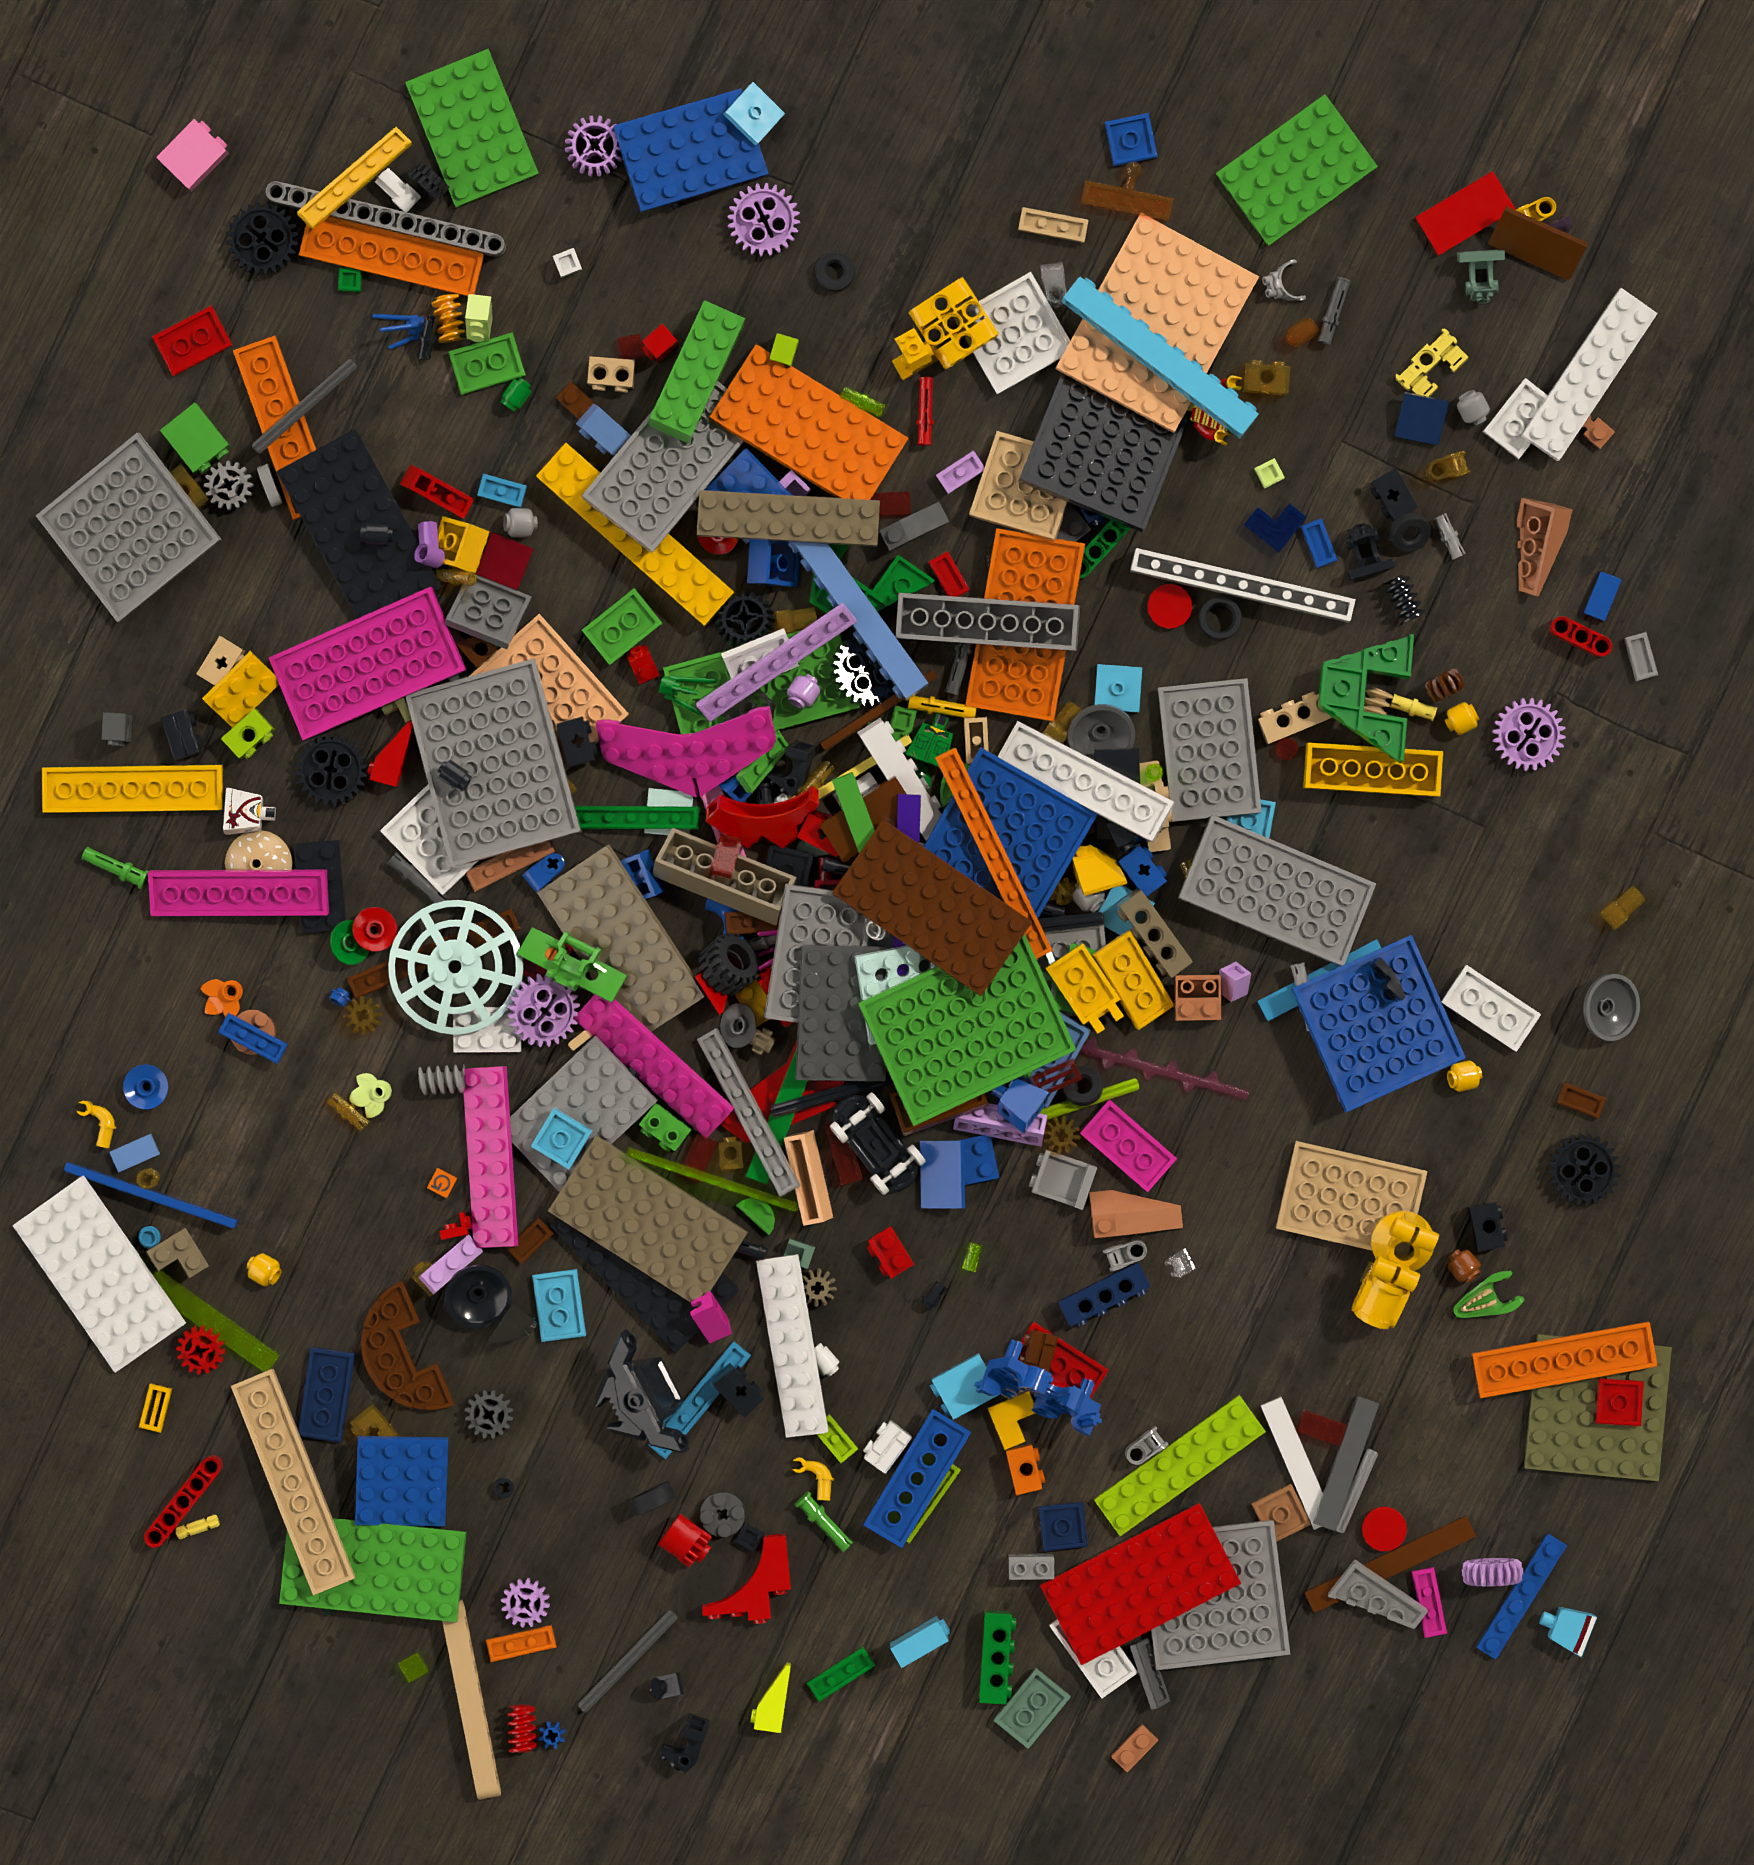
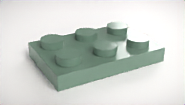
M1035 1668L993 1720L1029 1749L1070 1699L1071 1695L1038 1668Z

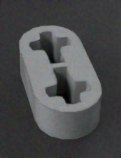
M265 464L257 467L271 507L282 504L283 502L269 465Z

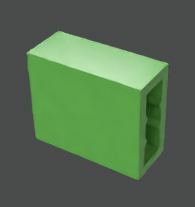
M193 403L160 430L195 474L199 472L200 474L205 473L211 468L210 463L216 458L218 460L224 458L229 453L228 449L231 447L197 403Z

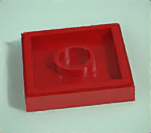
M1598 1378L1595 1423L1641 1426L1644 1381Z

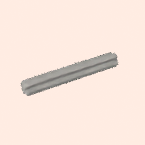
M1372 1449L1366 1450L1352 1481L1335 1530L1339 1533L1345 1532L1378 1456V1453Z

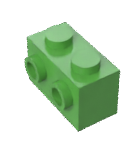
M658 1103L653 1105L639 1124L643 1127L640 1130L649 1138L655 1136L660 1140L659 1145L668 1152L671 1149L676 1151L692 1130Z

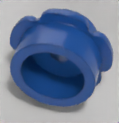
M338 987L337 990H331L332 994L329 999L335 1004L345 1007L347 1002L351 1001L348 998L349 993L344 989Z

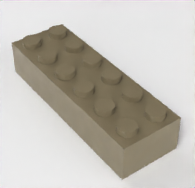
M675 828L671 829L655 860L653 876L776 926L780 919L785 884L795 885L797 878Z

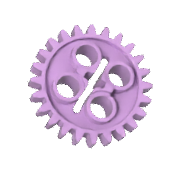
M757 183L756 190L754 191L748 186V194L740 191L742 199L734 198L733 200L737 206L729 207L734 212L733 215H728L727 217L729 220L734 221L728 225V228L735 229L731 233V237L738 236L736 244L738 245L743 242V251L750 247L751 255L756 250H759L760 257L763 256L764 251H767L769 256H772L773 249L780 254L781 245L787 249L786 241L794 242L791 233L798 234V230L794 226L800 225V221L794 218L799 216L800 212L793 211L797 207V203L790 204L792 196L784 197L785 189L778 193L777 185H774L772 190H770L768 183H765L764 189H761ZM766 200H773L776 205L774 209L766 210L763 207V203ZM755 202H758L764 217H769L767 221L774 235L773 238L769 237L764 223H758L760 215L754 205ZM745 210H753L755 217L752 220L744 219L743 213ZM776 220H782L785 223V227L777 231L772 227L773 223ZM755 230L764 231L765 236L762 240H755L752 237Z
M1522 698L1520 706L1513 701V709L1505 706L1506 714H1498L1502 720L1494 721V724L1499 727L1492 731V733L1498 735V738L1492 740L1495 743L1499 742V746L1495 751L1502 750L1503 753L1500 758L1508 757L1507 765L1514 761L1515 769H1518L1523 764L1524 771L1528 770L1529 765L1532 766L1533 770H1537V763L1544 768L1546 767L1545 760L1550 763L1553 762L1552 754L1555 756L1560 755L1556 748L1564 747L1563 744L1559 743V740L1566 738V736L1560 734V731L1564 730L1565 727L1558 726V723L1563 719H1555L1554 716L1558 711L1550 712V704L1542 707L1543 700H1539L1537 704H1534V699L1530 698L1529 703L1526 704L1525 699ZM1523 713H1528L1531 716V723L1529 725H1524L1521 722L1520 717ZM1537 718H1541L1540 723L1531 733L1534 737L1527 739L1521 750L1517 751L1518 745L1526 737L1524 730H1530ZM1542 725L1547 726L1550 730L1547 738H1543L1539 734V728ZM1510 731H1515L1519 736L1515 744L1508 741V733ZM1534 744L1536 746L1537 753L1535 756L1527 754V745Z
M537 974L536 981L528 977L527 985L521 981L522 989L514 988L513 990L517 993L516 997H509L514 1003L507 1005V1008L513 1010V1012L507 1014V1017L514 1019L509 1023L511 1027L517 1026L514 1033L517 1035L522 1033L520 1039L524 1041L528 1038L530 1045L536 1040L539 1047L542 1046L543 1041H545L548 1047L551 1045V1040L559 1044L558 1037L560 1036L567 1039L565 1032H573L570 1025L578 1024L573 1019L574 1016H578V1012L574 1008L579 1007L580 1004L573 1002L578 996L570 994L572 992L571 989L565 988V986L547 978L546 975L543 980L541 975ZM540 990H545V998L537 1000V993ZM562 1002L564 1005L563 1010L555 1013V1005ZM541 1007L547 1010L545 1014L540 1011ZM527 1008H532V1015L529 1018H524V1011ZM544 1021H550L549 1029L546 1031H542V1023Z

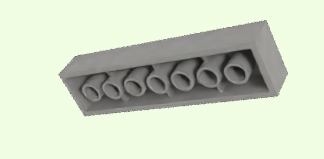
M899 593L896 638L1077 651L1080 605Z

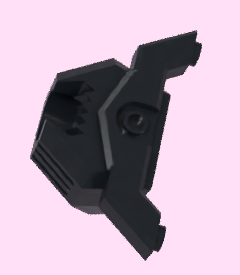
M626 1329L620 1333L608 1360L610 1368L606 1370L595 1395V1406L601 1407L608 1400L609 1403H613L612 1409L617 1410L615 1415H618L619 1419L618 1422L608 1423L606 1427L613 1434L642 1441L647 1439L650 1446L685 1453L689 1450L687 1436L678 1429L665 1426V1423L683 1403V1399L661 1357L632 1360L637 1350V1341L635 1336Z

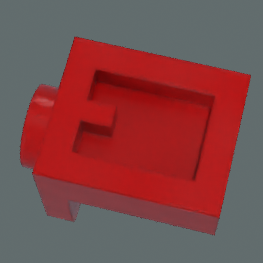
M465 1212L459 1213L460 1227H458L457 1223L444 1225L445 1230L440 1231L441 1240L470 1234L469 1229H472L470 1215L466 1216Z

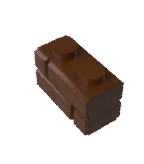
M1031 1329L1030 1334H1025L1023 1346L1027 1348L1025 1356L1020 1355L1019 1361L1028 1366L1039 1367L1049 1372L1058 1336Z

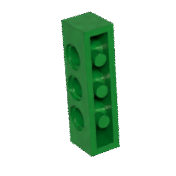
M985 1610L979 1703L1006 1704L1007 1698L1011 1699L1012 1685H1008V1676L1013 1675V1663L1009 1662V1655L1014 1654L1015 1640L1010 1639L1011 1631L1016 1629V1618H1012V1612ZM998 1629L1003 1630L1006 1633L1004 1639H994V1631ZM995 1652H1001L1004 1655V1659L996 1663L992 1661L991 1656ZM998 1674L1002 1676L1003 1680L999 1685H993L990 1682L991 1676Z

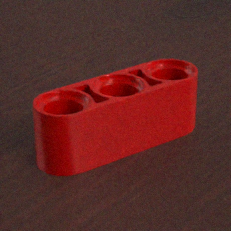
M1557 617L1549 625V631L1554 637L1595 657H1604L1612 650V642L1609 638L1567 617ZM1557 621L1565 623L1566 630L1564 633L1556 631L1555 624ZM1577 631L1585 633L1586 640L1584 643H1579L1575 639ZM1597 641H1603L1606 644L1604 653L1596 650L1595 645Z

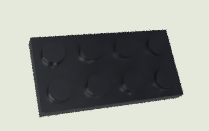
M339 840L294 844L296 870H327L329 914L300 915L301 933L333 931L337 924L346 920Z

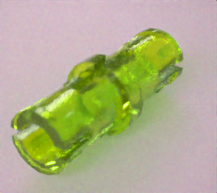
M845 386L840 396L841 399L858 406V409H864L878 417H881L886 407V404L868 397V394L864 393L863 395Z

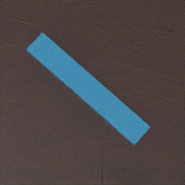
M1376 939L1349 953L1345 964L1380 949L1381 946ZM1330 963L1308 974V981L1340 966ZM1295 982L1257 1001L1267 1021L1298 1006L1291 988L1296 986Z
M733 1341L665 1426L678 1429L682 1434L686 1435L720 1394L711 1381L729 1363L735 1368L737 1366L742 1367L751 1354ZM650 1446L665 1460L672 1452L671 1450Z

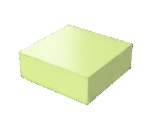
M1275 458L1254 468L1264 489L1285 478Z

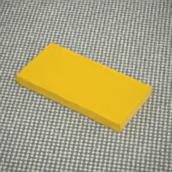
M1127 930L1092 954L1101 971L1121 999L1119 1000L1137 1030H1140L1175 1006L1130 930Z

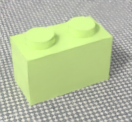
M469 294L465 316L467 339H471L474 342L489 341L493 318L491 296Z

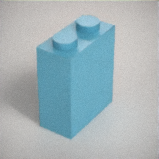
M979 1353L932 1378L933 1384L930 1387L936 1397L941 1396L944 1402L941 1407L946 1416L951 1415L953 1420L996 1397L976 1392L977 1387L974 1384L983 1379L987 1368Z
M935 1616L890 1642V1649L901 1668L948 1642L950 1630L944 1619L939 1620Z

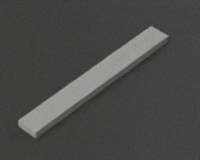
M714 1029L698 1038L699 1045L727 1098L734 1107L737 1117L779 1196L782 1197L800 1187L798 1179L719 1030Z

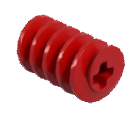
M527 1704L508 1706L513 1708V1711L507 1713V1716L514 1718V1720L508 1722V1725L514 1727L513 1730L508 1731V1734L514 1735V1738L508 1740V1743L515 1745V1747L509 1749V1752L524 1753L532 1751L531 1749L537 1747V1743L531 1741L536 1738V1734L530 1732L536 1729V1725L530 1723L536 1720V1716L530 1714L535 1711V1707Z

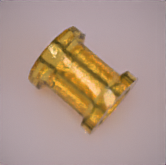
M152 1168L144 1169L137 1175V1183L144 1189L157 1186L160 1180L158 1171ZM146 1173L154 1178L151 1180V1185L149 1182H144L143 1178L146 1177Z

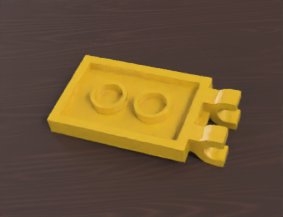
M1083 943L1045 968L1082 1024L1089 1021L1097 1034L1105 1029L1098 1018L1108 1011L1115 1021L1124 1017L1115 1004L1121 999Z

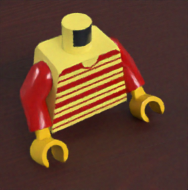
M1232 375L1225 379H1219L1221 381L1220 384L1226 389L1241 390V387L1236 386V381L1242 380L1241 377ZM1191 402L1187 411H1192L1191 421L1194 422L1195 429L1204 438L1217 441L1226 446L1227 443L1223 441V438L1231 434L1227 432L1225 427Z

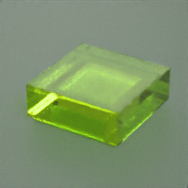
M418 1652L398 1663L409 1683L429 1672Z

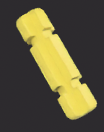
M217 1515L207 1517L206 1520L203 1518L189 1523L187 1526L177 1527L175 1529L178 1539L188 1537V1535L192 1536L207 1531L208 1528L218 1527L220 1523Z

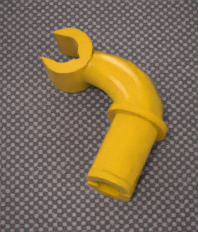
M90 1101L79 1102L85 1104L88 1110L85 1112L77 1111L79 1115H93L100 1120V1131L96 1146L109 1148L113 1130L116 1129L111 1113L101 1106L93 1105Z
M800 1457L794 1459L793 1461H799L803 1466L801 1469H793L795 1473L810 1471L816 1474V1480H818L817 1500L830 1501L831 1481H834V1478H832L829 1469L818 1461H805Z

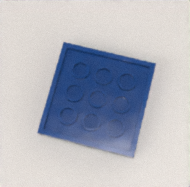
M358 1436L355 1525H380L382 1523L404 1526H445L448 1437Z

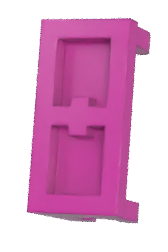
M711 1291L706 1292L705 1295L691 1302L693 1307L702 1304L690 1313L709 1343L732 1334L729 1318Z

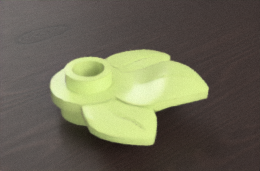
M369 1073L356 1076L360 1087L352 1091L349 1101L359 1107L365 1106L367 1118L379 1115L384 1109V1102L391 1097V1086L384 1080H377ZM378 1088L382 1089V1095L377 1093Z

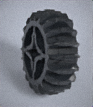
M742 591V597H737L734 593V600L728 599L726 601L727 606L722 605L720 608L721 612H716V618L719 619L715 621V625L718 627L717 633L722 635L721 639L724 643L728 641L730 648L734 645L739 647L771 634L770 631L775 630L773 623L776 621V617L772 615L774 609L769 607L770 603L768 600L763 601L761 595L755 598L754 592H751L749 597H747L745 592ZM748 607L758 610L762 615L749 612ZM740 609L738 614L732 615L736 610ZM745 614H746L747 619H748V623H746V629H745V626H744V624H743V623H744L743 620L745 619ZM760 627L756 632L751 634L754 628ZM729 628L741 630L743 635L735 634Z

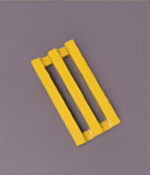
M150 1383L139 1424L140 1428L162 1432L173 1388ZM158 1390L150 1423L148 1425L145 1423L153 1391ZM162 1392H166L158 1426L156 1427L154 1424Z

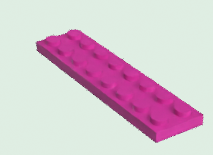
M150 870L148 872L151 916H293L329 914L327 870Z
M594 994L577 1014L578 1016L574 1017V1020L585 1030H588L593 1037L597 1036L626 1067H632L641 1075L639 1079L705 1139L711 1135L734 1109L729 1102L615 999L611 1003Z
M507 1066L466 1068L464 1075L466 1083L464 1106L473 1241L477 1248L518 1246Z

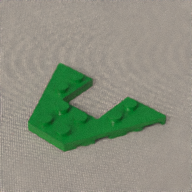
M828 544L839 560L850 546ZM899 555L896 556L873 590H870L853 578L877 612L898 602L899 593L913 594L935 581ZM812 580L809 603L827 614L834 609L826 598L829 594L824 588L820 590L814 580Z
M1414 634L1395 641H1389L1383 645L1363 649L1361 652L1344 655L1338 659L1325 661L1321 665L1318 708L1398 763L1404 761L1407 718L1365 712L1367 673L1409 679L1411 677Z

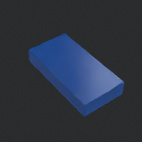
M1322 518L1300 526L1316 569L1338 560Z
M1600 571L1583 613L1604 622L1621 579Z

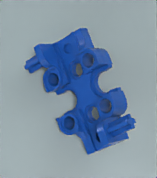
M1010 1341L1004 1358L989 1360L983 1379L974 1384L977 1387V1393H984L988 1396L1001 1394L1009 1399L1018 1396L1019 1392H1024L1025 1389L1034 1392L1036 1400L1032 1408L1033 1412L1050 1419L1058 1418L1061 1413L1069 1414L1072 1416L1071 1423L1073 1428L1085 1436H1090L1093 1426L1102 1422V1419L1099 1418L1100 1413H1098L1101 1404L1090 1399L1094 1387L1092 1380L1083 1378L1079 1388L1072 1386V1388L1057 1387L1050 1384L1053 1381L1051 1373L1039 1367L1028 1366L1018 1360L1023 1347L1019 1341Z

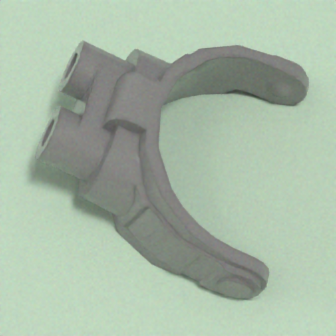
M1293 259L1282 264L1276 271L1262 278L1263 284L1267 286L1265 291L1267 298L1274 297L1275 299L1280 298L1285 301H1303L1306 299V296L1297 297L1290 295L1282 285L1281 276L1284 268L1288 265L1296 264L1297 260Z

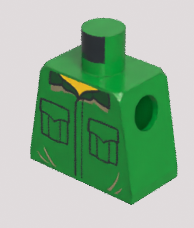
M936 714L932 726L923 723L909 746L906 756L939 767L935 757L949 751L953 734L945 731L949 718Z

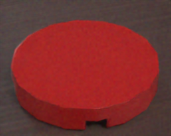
M1165 584L1156 588L1150 595L1147 603L1148 613L1151 620L1159 627L1166 629L1177 628L1183 625L1190 617L1192 600L1188 592L1181 586Z
M1381 1506L1370 1510L1362 1523V1534L1365 1541L1373 1549L1379 1551H1391L1399 1547L1407 1533L1406 1522L1402 1514L1388 1506Z

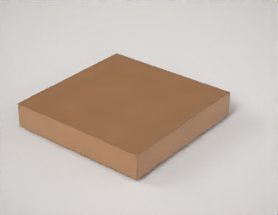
M1292 1484L1251 1503L1260 1521L1274 1520L1276 1542L1311 1525Z

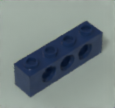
M1137 1261L1059 1300L1058 1303L1070 1327L1075 1325L1078 1328L1088 1323L1087 1318L1093 1315L1098 1318L1108 1312L1107 1308L1113 1305L1118 1308L1128 1302L1127 1298L1133 1295L1137 1298L1148 1292L1147 1288L1151 1286ZM1122 1280H1129L1131 1282V1289L1129 1291L1123 1292L1119 1289V1283ZM1102 1290H1109L1111 1292V1299L1109 1301L1102 1302L1099 1299V1293ZM1082 1300L1091 1302V1309L1089 1311L1082 1312L1079 1310V1303Z

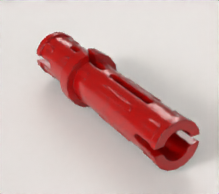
M919 377V419L916 420V425H918L917 445L931 446L932 426L934 425V420H932L933 378Z

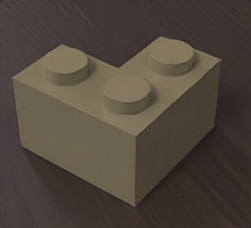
M186 1228L146 1252L157 1272L177 1260L188 1279L209 1266Z

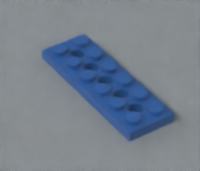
M932 1409L863 1525L902 1548L970 1436L971 1431ZM939 1433L947 1437V1442L943 1446H938L934 1443V1437ZM924 1454H934L935 1462L932 1465L924 1464L922 1461ZM920 1472L923 1474L924 1480L921 1484L912 1483L911 1475L913 1473ZM904 1491L910 1492L912 1495V1501L908 1504H904L899 1500L900 1494ZM898 1511L901 1515L899 1522L891 1523L887 1517L889 1512Z

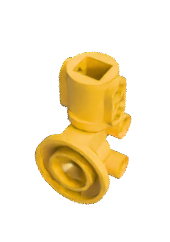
M1396 1211L1384 1216L1376 1224L1371 1236L1372 1251L1376 1260L1372 1266L1371 1273L1368 1272L1364 1278L1351 1309L1365 1323L1380 1329L1395 1327L1409 1298L1410 1291L1413 1292L1418 1284L1420 1273L1415 1272V1270H1418L1428 1262L1439 1238V1234L1432 1231L1431 1226L1423 1217L1410 1211ZM1401 1242L1410 1243L1414 1248L1411 1254L1405 1256L1397 1255L1394 1249Z

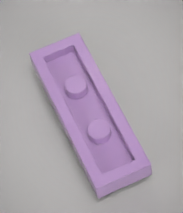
M468 1234L426 1270L419 1279L432 1294H435L451 1280L455 1273L465 1268L483 1250L476 1247L472 1237Z

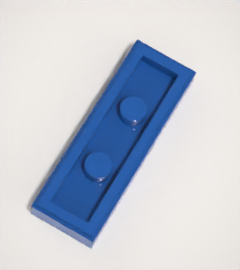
M231 1013L227 1014L218 1031L221 1035L276 1064L280 1062L289 1045Z

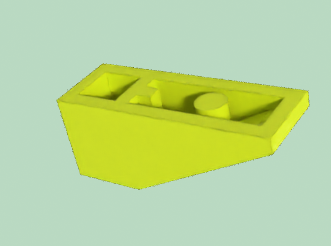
M786 1663L759 1701L757 1710L752 1709L751 1723H755L754 1729L781 1733L791 1663Z

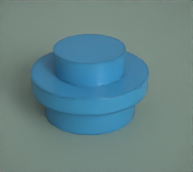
M146 1226L140 1230L138 1241L144 1248L150 1249L160 1243L161 1234L157 1228Z

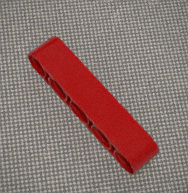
M211 1455L200 1463L146 1531L144 1540L148 1546L152 1548L159 1547L168 1539L222 1471L223 1462L220 1457ZM211 1460L217 1464L215 1472L207 1469V1461ZM194 1478L202 1480V1489L193 1487L192 1481ZM180 1496H186L189 1499L187 1507H182L179 1504L178 1498ZM165 1514H173L175 1523L172 1525L166 1523L164 1519ZM152 1531H157L161 1534L160 1542H154L151 1539L150 1534Z

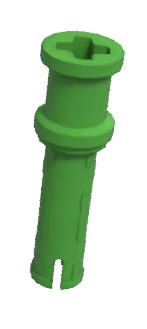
M86 847L81 858L83 861L118 875L119 879L123 882H131L142 890L148 881V870L144 872L133 867V864L130 862L124 864L90 847Z
M809 1491L795 1503V1506L800 1507L808 1516L807 1519L815 1522L842 1552L853 1543L826 1515L824 1507L817 1504Z

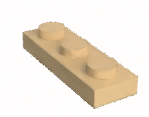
M1022 207L1018 230L1084 243L1089 220Z

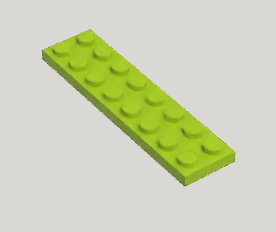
M1238 1395L1094 1498V1501L1119 1536H1122L1266 1431L1241 1396Z

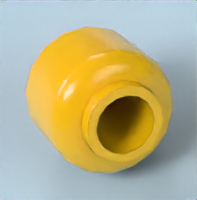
M1462 702L1447 710L1448 719L1445 722L1450 732L1455 730L1458 735H1463L1475 729L1477 721L1480 719L1472 704L1468 705L1466 702Z
M1470 1060L1453 1064L1450 1071L1447 1072V1080L1450 1087L1458 1092L1477 1088L1480 1079H1482L1481 1068Z
M264 1253L251 1257L247 1263L248 1277L264 1287L270 1284L274 1285L281 1275L279 1262Z

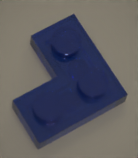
M1290 503L1276 521L1257 507L1244 526L1279 553L1307 517Z

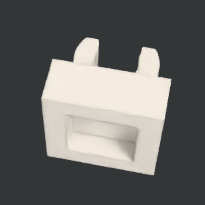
M574 248L553 256L561 278L582 270Z

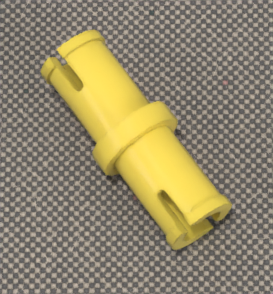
M1394 694L1390 708L1407 712L1409 716L1413 717L1416 715L1431 721L1434 720L1437 707L1420 703L1415 698L1411 700Z

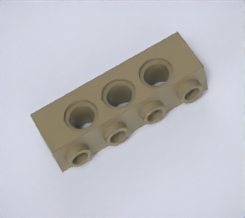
M1135 889L1115 904L1119 909L1117 911L1118 916L1123 922L1128 921L1131 925L1130 931L1136 940L1141 939L1145 946L1142 948L1148 957H1154L1158 964L1155 966L1162 976L1167 975L1173 978L1193 962L1142 890ZM1138 911H1143L1144 919L1137 923L1135 915ZM1151 929H1156L1157 937L1154 940H1149L1148 932ZM1168 946L1170 954L1168 957L1162 958L1161 950Z

